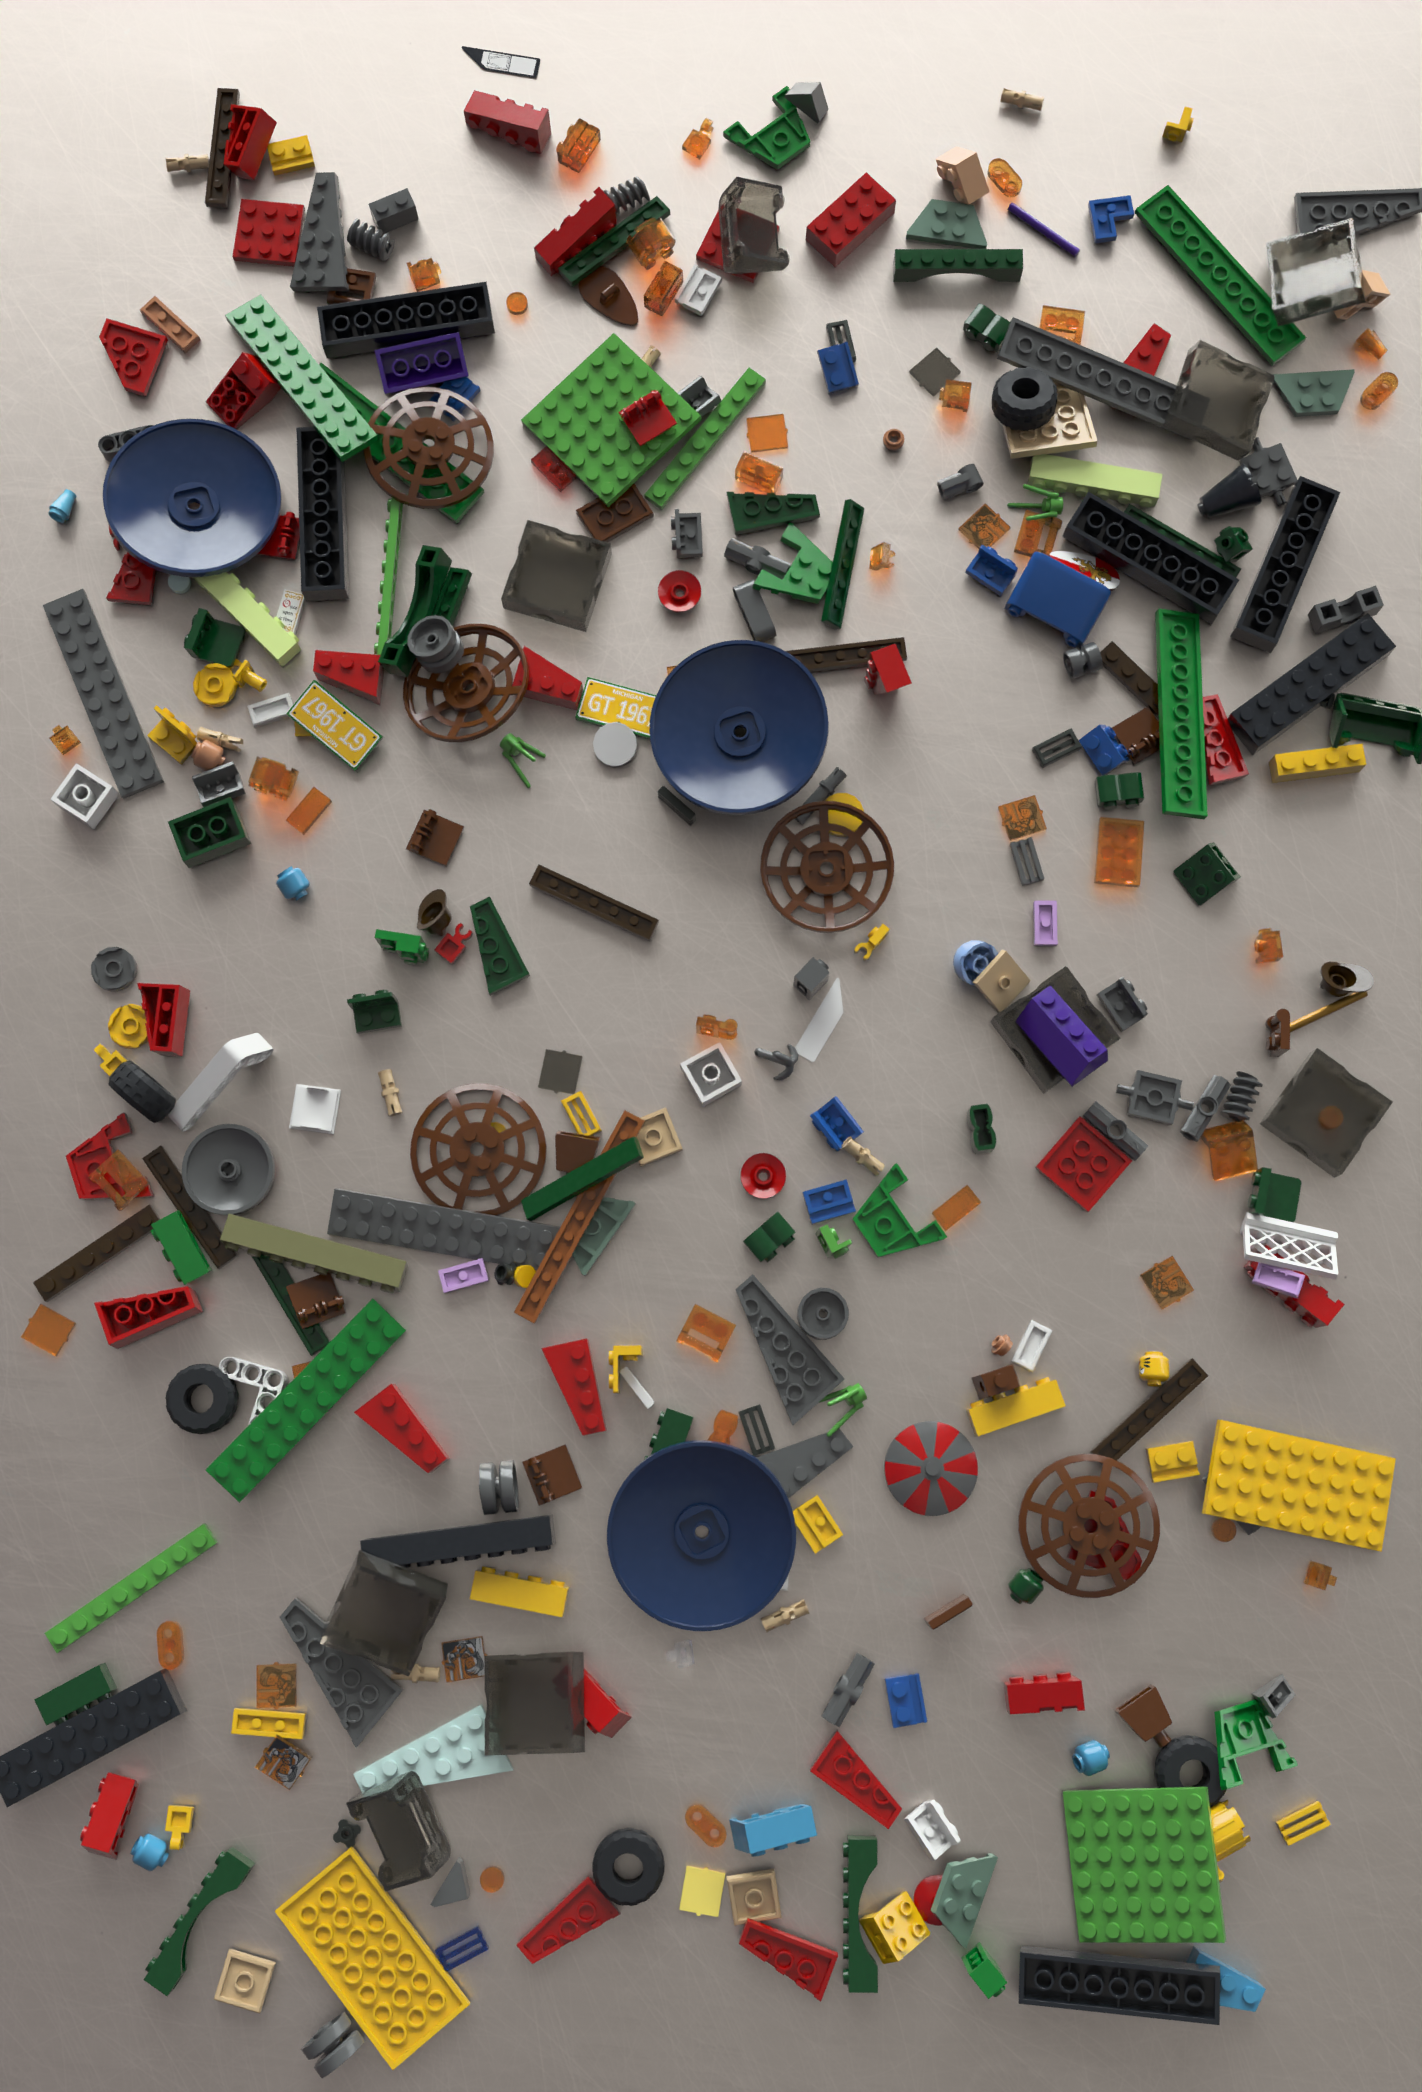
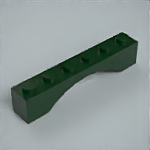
M895 249L893 260V282H915L934 275L950 273L982 275L998 282H1020L1023 272V249Z
M423 545L415 564V586L409 611L399 630L392 638L385 642L378 663L389 674L409 676L416 657L408 647V635L418 621L432 616L452 560L442 548Z
M847 1835V1842H843V1857H847V1867H843V1883H847V1893H843V1908H847V1918H843V1933H847V1943H843V1959H847V1969H843V1985H847L849 1993H878V1966L862 1940L858 1919L859 1902L863 1887L877 1866L876 1835Z
M233 1847L227 1852L222 1851L215 1861L216 1869L213 1873L208 1872L201 1882L203 1889L199 1895L195 1893L187 1904L190 1909L185 1916L181 1914L173 1926L176 1930L172 1937L167 1936L159 1947L162 1950L157 1959L153 1957L145 1969L148 1973L144 1981L166 1996L175 1989L187 1970L186 1954L188 1940L198 1916L211 1901L224 1893L240 1887L255 1865V1862Z

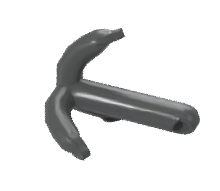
M791 1044L787 1045L791 1057L779 1051L771 1052L762 1048H756L754 1051L758 1057L786 1066L783 1072L773 1077L774 1080L786 1079L793 1072L794 1064L798 1061V1053Z

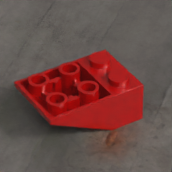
M242 352L205 402L227 426L237 430L269 404L281 387L255 355Z

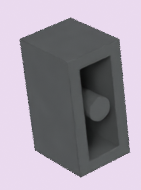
M408 188L368 204L377 229L383 231V234L419 219L415 203Z
M812 957L794 976L793 986L810 1000L828 982L829 967L821 959L817 961Z

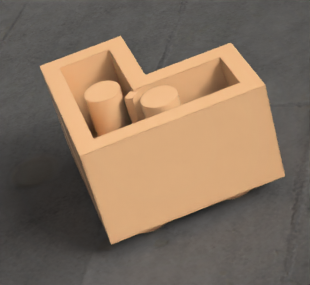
M955 147L936 158L939 176L953 183L954 196L959 202L969 205L990 192L977 152Z
M1356 270L1349 275L1347 281L1332 288L1331 293L1326 296V299L1336 317L1347 320L1363 307L1374 308L1391 294L1379 273Z

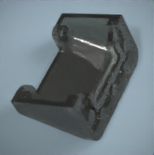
M736 177L722 193L718 209L723 268L726 273L742 274L782 271L789 265L790 256L787 250L778 246L776 213L784 206L785 202L782 186Z
M409 1771L352 1797L346 1803L350 1815L356 1821L367 1819L385 1861L379 1867L378 1878L385 1892L432 1878L449 1860L451 1854L449 1842L416 1772Z

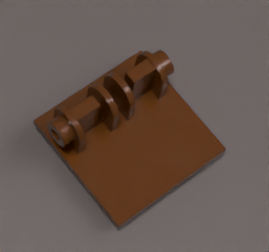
M1148 706L1112 727L1119 742L1127 749L1134 765L1160 750L1159 722Z
M423 810L406 850L446 866L464 826L436 815L437 812L434 810Z
M327 1273V1275L319 1274L286 1286L302 1329L346 1313L343 1307L344 1300L342 1296L339 1297L330 1273Z
M566 1444L522 1462L539 1506L582 1488Z

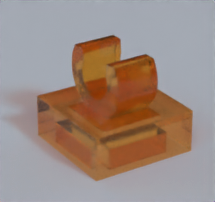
M883 542L871 548L869 569L877 571L883 567L889 569L894 566V563L889 562V558L896 554L890 550L891 544Z
M57 725L52 729L54 735L49 737L62 755L81 743L68 725L64 728Z
M1311 1561L1304 1584L1326 1590L1327 1584L1335 1586L1337 1577L1330 1575L1332 1567Z

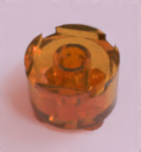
M660 217L659 221L651 218L634 229L636 234L633 237L629 235L626 240L628 247L640 265L644 266L646 270L652 268L658 259L662 257L663 259L669 258L674 253L672 248L676 242Z
M257 756L248 780V786L262 794H267V791H269L270 794L275 795V798L287 801L288 797H291L299 771L294 768L291 771L287 770L285 764L264 757L261 759Z

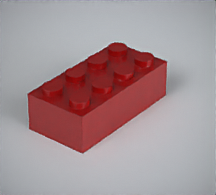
M866 172L806 227L805 240L830 264L837 267L895 213L896 199Z

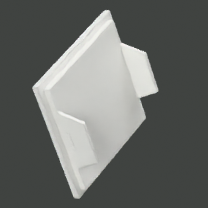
M296 1084L289 1129L334 1134L341 1090Z

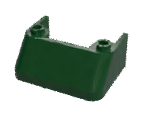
M1337 693L1329 731L1332 747L1337 748L1338 744H1345V742L1351 741V738L1394 745L1399 755L1405 757L1414 755L1416 763L1421 764L1422 709L1364 696Z

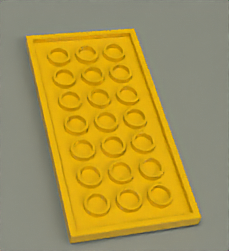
M1217 1419L1202 1513L1382 1552L1396 1458Z
M352 1846L275 1910L283 1924L392 2070L471 2003Z

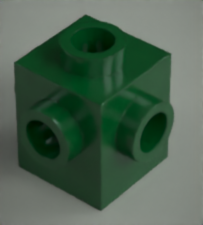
M1228 526L1219 532L1220 536L1214 539L1217 545V552L1226 562H1236L1253 550L1248 541V534L1241 527Z

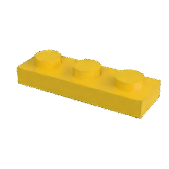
M235 1708L231 1734L303 1739L306 1714Z

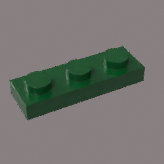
M450 567L432 616H442L453 626L472 576L469 570Z

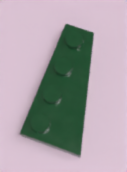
M726 492L735 535L787 525L790 522L797 523L820 518L816 494L776 495V493H767V495L754 494V492H745V494Z
M490 896L471 905L470 910L488 992L491 996L529 977L530 974Z

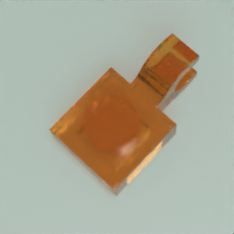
M706 117L702 122L699 132L693 129L683 143L682 150L700 160L711 144V138L708 136L714 129L712 127L713 121Z

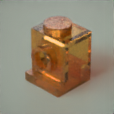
M432 258L420 260L414 265L411 262L406 263L417 292L440 283L439 274H442L438 262H433Z
M946 379L945 387H940L939 400L943 401L942 407L962 409L963 412H967L972 382Z
M1272 928L1258 930L1259 935L1254 942L1255 951L1259 953V956L1255 959L1256 964L1278 962L1283 958L1280 930L1272 931Z

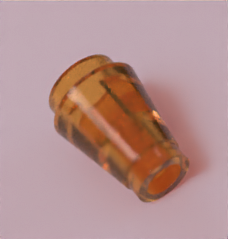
M1369 328L1356 339L1359 348L1378 360L1388 351L1374 330L1371 331Z

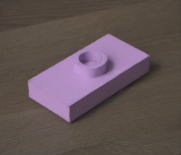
M1258 1263L1252 1284L1298 1299L1305 1275L1285 1268Z

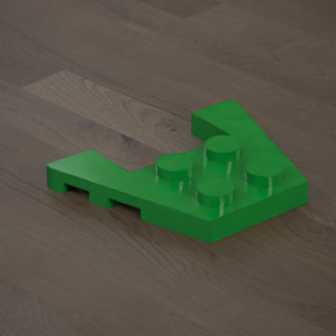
M788 86L772 96V101L783 114L756 134L751 136L739 121L723 131L725 139L777 170L809 148L811 143L803 121L798 114L797 107L785 98V95L790 90Z
M790 522L780 541L798 550L799 553L783 579L762 569L752 588L759 591L760 589L770 590L772 594L777 595L779 593L792 595L791 598L819 604L828 588L833 562Z
M897 1163L893 1165L852 1219L877 1257L947 1238L936 1220L916 1233L889 1193L907 1182L908 1179Z
M1256 1699L1214 1712L1221 1790L1244 1784L1236 1762L1237 1757L1264 1748H1268L1276 1772L1298 1766L1295 1758L1290 1757L1285 1750L1287 1746L1284 1741L1278 1739L1272 1730L1273 1724Z

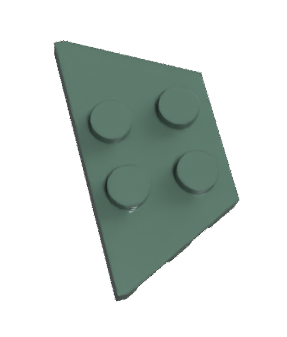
M931 199L906 234V239L972 249L987 248V241L974 205Z
M1355 370L1272 374L1270 379L1272 384H1276L1281 391L1280 396L1289 405V409L1294 417L1338 414Z
M608 1197L603 1198L572 1255L584 1276L587 1275L636 1205L635 1202Z
M988 1853L987 1857L979 1859L971 1857L962 1862L954 1861L947 1863L931 1908V1912L942 1922V1925L965 1948H967L998 1859L992 1853Z

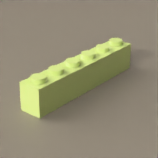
M1043 454L1032 457L1027 485L1039 489H1052L1057 493H1075V495L1085 497L1090 492L1102 500H1117L1122 504L1135 503L1141 507L1148 508L1151 506L1155 507L1159 499L1163 474Z
M225 572L207 577H193L281 667L285 666L301 651L298 645L300 640L292 631L287 633L283 629L285 625L276 616L272 618L268 614L270 610L262 602L258 604L254 600L255 595L247 587L243 589L239 585L241 583L240 580L233 573L229 575Z

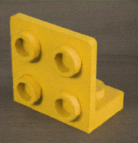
M156 705L153 709L162 720L147 736L182 765L193 753L197 745L195 741L196 735L191 732V729L184 722H179L174 718V714L164 707L162 710Z
M641 1345L613 1346V1351H609V1365H613V1374H609V1389H613V1393L620 1394V1356H623L624 1361H638V1356H643V1347Z
M907 1891L899 1894L880 1911L866 1914L859 1919L862 1928L883 1964L900 1961L930 1936L929 1929Z

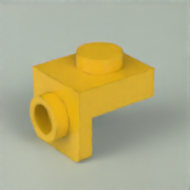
M1184 107L1179 124L1167 122L1162 137L1170 141L1182 142L1186 131L1191 130L1194 118H1191L1193 108Z

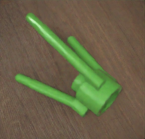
M1027 484L1023 485L1024 489L1047 496V498H1044L1042 503L1007 504L1008 507L1042 508V511L1046 512L1026 517L1027 521L1057 517L1063 511V498L1058 497V493L1048 492Z
M509 733L500 742V747L504 750L502 755L508 759L526 787L530 788V783L511 755L517 756L519 753H522L532 762H535L536 759L523 747L542 758H545L546 755L524 742L521 738H516L512 733Z
M859 1383L830 1393L820 1401L823 1402L835 1398L829 1401L827 1405L832 1406L843 1400L849 1406L854 1405L827 1433L828 1437L837 1431L857 1410L864 1407L862 1402L867 1399V1396Z

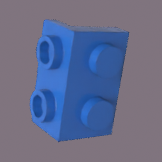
M981 545L965 573L1002 596L1016 576L1018 567H1016L1012 560L999 556L993 548Z
M1099 724L1079 739V742L1101 775L1104 776L1122 763H1127L1129 761L1127 757L1129 753L1123 744H1119L1114 738L1116 733L1110 726Z
M837 1096L810 1115L815 1128L823 1132L828 1145L837 1151L842 1150V1144L848 1137L851 1136L855 1140L864 1133Z

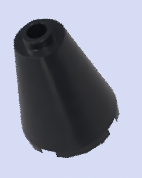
M1245 464L1238 466L1199 498L1200 503L1197 506L1202 516L1206 515L1210 518L1261 504L1262 499L1257 484L1253 483L1251 479L1253 476Z

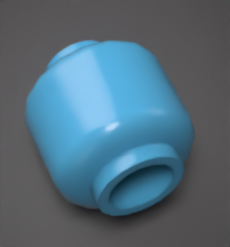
M291 866L277 875L279 879L276 881V885L286 899L294 897L297 901L307 894L306 889L309 887L310 882L300 868L293 869Z
M1091 1740L1077 1746L1072 1756L1073 1764L1077 1771L1086 1776H1091L1107 1769L1108 1759L1110 1758L1107 1747L1101 1745L1096 1740Z
M146 1834L144 1837L139 1836L130 1852L133 1855V1863L148 1871H153L157 1866L162 1867L169 1853L165 1852L167 1848L166 1842L152 1834Z

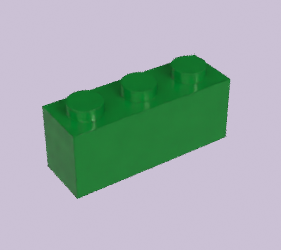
M180 1210L151 1224L153 1227L151 1233L157 1242L160 1241L163 1245L162 1253L168 1262L171 1261L174 1265L175 1270H173V1273L178 1282L182 1281L186 1285L212 1270Z
M979 1942L961 1959L970 1977L985 1996L990 1999L992 1996H999L1005 1990L1004 1985L1007 1984V1981L998 1964Z

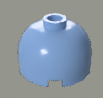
M971 940L964 943L957 949L954 955L953 965L955 973L962 981L974 985L973 981L998 955V952L994 946L984 941Z

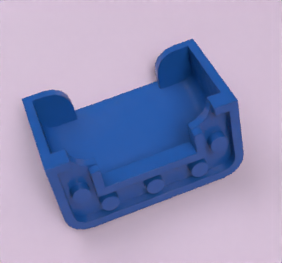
M1034 552L1004 609L1014 617L1024 616L1026 613L1064 632L1065 643L1070 647L1080 649L1104 610L1111 591L1103 584L1041 552Z

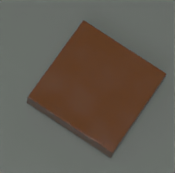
M962 1594L925 1617L924 1620L934 1630L972 1607L973 1603L968 1596Z

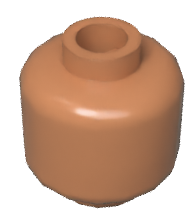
M204 740L202 743L198 742L191 755V758L194 759V765L205 771L223 765L226 760L223 757V748L208 740Z

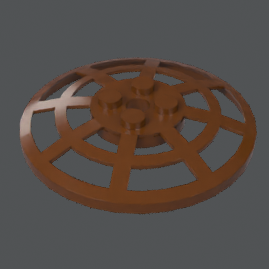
M436 387L408 389L387 399L377 408L369 420L368 424L374 432L383 435V450L386 459L375 466L370 446L364 449L366 466L376 484L388 496L400 503L421 509H439L458 504L473 495L484 483L490 472L494 457V442L491 429L479 409L457 393ZM420 393L440 394L438 402L422 401L410 404L406 398L409 395ZM449 397L468 406L476 414L477 418L466 420L458 411L447 406ZM395 401L399 402L402 409L392 416L387 426L374 425L384 409ZM424 407L435 408L432 417L420 418L415 409ZM446 411L453 415L460 423L449 427L441 421L443 412ZM404 414H407L412 422L405 430L393 428L395 423ZM483 426L487 438L486 457L474 452V437L471 428ZM462 431L466 432L468 440L467 449L455 445V434ZM390 436L401 438L403 449L393 455L389 446ZM430 439L435 444L432 447H426L423 445V442ZM453 454L463 457L464 459L461 464L451 472L446 463ZM407 457L416 466L414 474L412 475L402 469L397 462ZM470 461L482 465V470L476 479L460 491L455 478L466 470ZM391 467L400 477L411 482L408 495L393 488L382 478L380 473ZM439 468L443 475L437 478H422L424 469ZM447 483L452 493L448 497L437 499L417 498L420 485L436 486Z
M466 624L454 627V630L460 637L479 634L477 647L464 648L462 655L464 657L476 654L474 662L462 665L457 663L446 677L445 682L437 681L441 673H432L429 679L417 676L422 666L417 658H415L409 676L405 677L403 701L409 718L427 736L444 742H466L481 738L503 725L521 704L529 681L527 657L520 644L512 635L493 625ZM487 636L498 637L506 641L514 649L504 658L497 651L486 648ZM484 655L494 658L499 664L489 671L483 665ZM519 656L524 670L522 686L512 687L513 675L509 665ZM504 670L506 674V687H495L494 678ZM474 684L471 690L465 691L467 685ZM414 685L426 687L428 710L416 714L413 705ZM434 689L442 690L446 700L436 706L433 700ZM518 695L507 712L496 721L494 716L503 708L509 696ZM493 696H503L498 705L490 712L486 704ZM450 707L458 711L455 721L446 719L440 713ZM479 710L483 716L474 721L464 722L467 713ZM434 716L440 723L452 728L447 736L439 735L425 727L421 721ZM484 722H487L489 725L478 732L457 736L461 728L475 727Z
M818 801L797 807L776 823L763 846L760 873L767 897L773 907L784 918L806 930L834 933L857 927L879 910L891 889L894 877V858L886 834L872 817L849 804L837 801ZM819 810V824L806 827L796 835L786 826L800 815ZM828 810L848 813L860 819L862 823L855 832L844 826L828 823ZM869 828L876 834L882 844L886 857L884 861L873 862L867 845L861 839ZM820 831V843L808 848L801 841L805 836ZM829 831L842 833L849 837V839L842 846L829 842ZM780 832L789 841L782 854L780 867L767 866L770 848ZM855 844L862 851L866 863L853 864L848 852ZM795 847L803 855L801 864L797 867H787L789 855ZM823 864H830L833 867V872L823 874L820 867ZM887 869L882 893L876 903H873L865 897L872 882L873 871ZM866 872L865 882L860 891L849 884L853 873ZM768 875L781 876L783 886L792 899L784 908L778 903L772 893L768 882ZM788 876H801L805 887L798 894L792 889ZM845 891L853 898L844 905L833 907V895ZM812 892L824 896V908L810 905L804 900ZM857 903L869 910L853 922L835 926L834 914L847 911ZM800 906L810 912L825 915L826 927L807 924L793 917L791 913Z
M474 1083L459 1086L445 1092L425 1109L413 1131L410 1158L416 1181L427 1197L437 1206L463 1210L466 1196L485 1197L494 1194L500 1207L472 1212L499 1216L519 1206L522 1203L521 1200L529 1196L538 1185L546 1162L547 1146L540 1120L533 1109L521 1097L500 1086ZM470 1090L493 1091L489 1104L474 1102L461 1106L456 1094ZM502 1095L518 1103L526 1111L530 1119L517 1124L509 1113L498 1107ZM448 1099L453 1110L440 1120L435 1130L422 1127L432 1110L442 1101ZM473 1109L486 1110L482 1122L469 1123L464 1112ZM496 1113L503 1117L511 1125V1128L499 1133L491 1126L494 1114ZM456 1116L461 1128L456 1131L454 1136L441 1133L444 1126ZM534 1127L539 1142L537 1165L524 1160L525 1142L522 1133ZM419 1136L431 1139L430 1159L433 1167L423 1173L420 1172L417 1161V1141ZM516 1136L518 1143L517 1157L505 1154L504 1141ZM437 1142L450 1145V1158L438 1163L436 1153ZM477 1143L482 1144L484 1147L483 1153L479 1156L471 1153L472 1146ZM501 1163L514 1166L510 1174L499 1183L494 1171L499 1168ZM456 1166L459 1171L464 1173L460 1186L451 1182L444 1175L443 1171ZM520 1169L534 1173L525 1189L515 1199L508 1202L503 1189L514 1181ZM437 1175L446 1187L457 1193L454 1206L438 1198L425 1182ZM485 1176L491 1187L483 1190L469 1189L472 1177Z
M1078 1454L1053 1462L1032 1480L1021 1501L1018 1515V1532L1027 1560L1044 1581L1069 1595L1082 1598H1100L1125 1590L1146 1572L1158 1548L1160 1519L1152 1493L1133 1470L1110 1457L1096 1454ZM1082 1461L1103 1463L1100 1477L1080 1476L1071 1479L1064 1466ZM1112 1466L1130 1476L1143 1493L1131 1499L1122 1487L1110 1481ZM1056 1471L1063 1484L1051 1493L1045 1506L1032 1502L1033 1494L1039 1485L1051 1473ZM1097 1483L1095 1497L1082 1498L1075 1485ZM1107 1487L1118 1493L1125 1503L1113 1509L1110 1504L1105 1502L1104 1498ZM1067 1490L1073 1502L1067 1507L1065 1512L1052 1508L1057 1498ZM1147 1501L1153 1517L1152 1541L1139 1537L1140 1519L1136 1508ZM1028 1510L1042 1515L1041 1533L1044 1545L1031 1550L1026 1531ZM1129 1511L1133 1521L1132 1535L1120 1531L1118 1517ZM1049 1517L1062 1521L1063 1535L1052 1541L1049 1534ZM1088 1519L1095 1520L1097 1528L1093 1533H1088L1084 1528V1524ZM1116 1540L1128 1543L1129 1547L1124 1555L1115 1562L1109 1549L1115 1544ZM1069 1544L1074 1550L1078 1551L1075 1564L1072 1565L1063 1559L1057 1552V1549ZM1136 1547L1149 1550L1147 1558L1139 1570L1132 1577L1124 1581L1119 1568L1130 1559ZM1050 1553L1059 1565L1072 1572L1067 1586L1051 1577L1040 1566L1037 1559ZM1100 1554L1106 1567L1100 1569H1083L1088 1555ZM1110 1573L1115 1583V1587L1099 1591L1076 1589L1081 1575L1097 1577Z

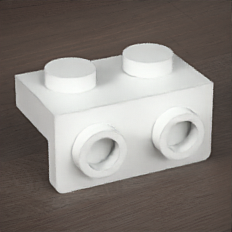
M935 1800L923 1802L904 1818V1821L931 1861L936 1860L952 1845H957L961 1842L957 1829L949 1823L944 1815L943 1808Z

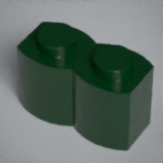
M979 303L964 322L963 330L968 338L981 341L985 349L998 353L1010 322Z
M1140 772L1104 775L1097 777L1095 780L1098 807H1104L1105 810L1115 809L1117 805H1126L1128 808L1137 807L1144 800Z
M988 1104L973 1105L967 1112V1124L972 1131L970 1143L975 1154L992 1152L996 1146V1134L991 1127L993 1115Z
M777 1211L750 1234L743 1243L760 1262L765 1260L768 1263L777 1255L775 1251L781 1245L785 1248L795 1240L793 1235L796 1232Z

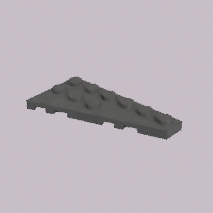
M319 172L315 175L290 283V288L294 292L349 291V285L346 282L347 267L344 261L346 256L344 232L340 219L342 211L339 208V179L335 172Z
M752 1274L736 1289V1292L790 1421L794 1425L845 1378Z
M295 1598L282 1613L280 1619L292 1640L297 1644L306 1664L308 1663L316 1681L339 1716L344 1729L349 1733L354 1746L357 1748L403 1689L298 1598Z

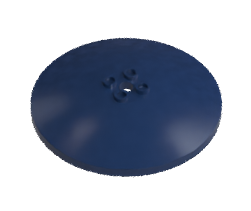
M191 418L177 419L159 423L141 431L120 448L111 461L105 475L103 506L108 524L115 538L138 561L150 568L170 575L207 577L225 573L243 565L265 547L279 521L281 490L278 475L269 457L248 436L230 426L215 421ZM191 503H198L200 505L196 510H192L188 506Z
M731 640L712 644L696 651L671 671L655 697L651 710L649 732L652 751L657 765L668 783L681 796L708 811L727 815H747L763 812L786 802L809 782L818 769L825 753L829 721L822 691L813 675L798 659L786 651L767 643L752 640ZM742 727L746 729V735L741 738L734 735L735 730Z
M705 1440L681 1442L663 1448L647 1457L623 1481L612 1503L608 1518V1555L612 1569L622 1589L649 1616L664 1624L683 1630H721L735 1626L756 1615L774 1599L782 1588L792 1567L795 1555V1518L791 1503L781 1483L756 1457L742 1449L721 1442ZM703 1525L708 1528L709 1533L706 1537L697 1536L695 1530L698 1526Z

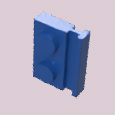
M848 342L817 351L828 394L859 385Z
M467 377L445 381L440 387L441 389L457 393L470 402L481 391L480 387L476 386ZM434 394L429 401L438 402L440 394ZM449 397L446 404L460 414L467 407ZM446 411L443 412V414L445 416H448L453 422L456 420V418L453 415L449 414Z
M847 1179L803 1192L811 1224L856 1212Z
M919 1673L885 1678L893 1728L926 1723L927 1717Z

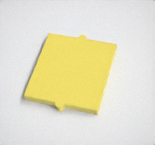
M686 1866L679 1910L693 1912L697 1916L704 1914L718 1917L726 1873L708 1870V1867L703 1869Z

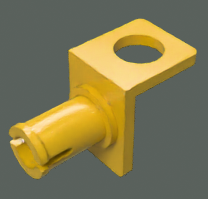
M235 659L234 665L229 669L231 670L235 666L239 667L233 676L237 686L243 688L245 683H247L259 692H262L267 685V680L254 673L249 661L244 660L242 663Z

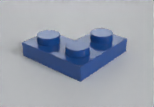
M1131 195L1089 200L1088 209L1094 242L1116 241L1117 233L1114 221L1133 219L1134 217Z

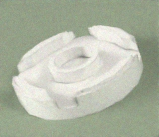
M618 722L607 723L600 727L595 734L593 741L594 752L598 759L606 765L623 766L635 756L637 738L633 731L625 724Z

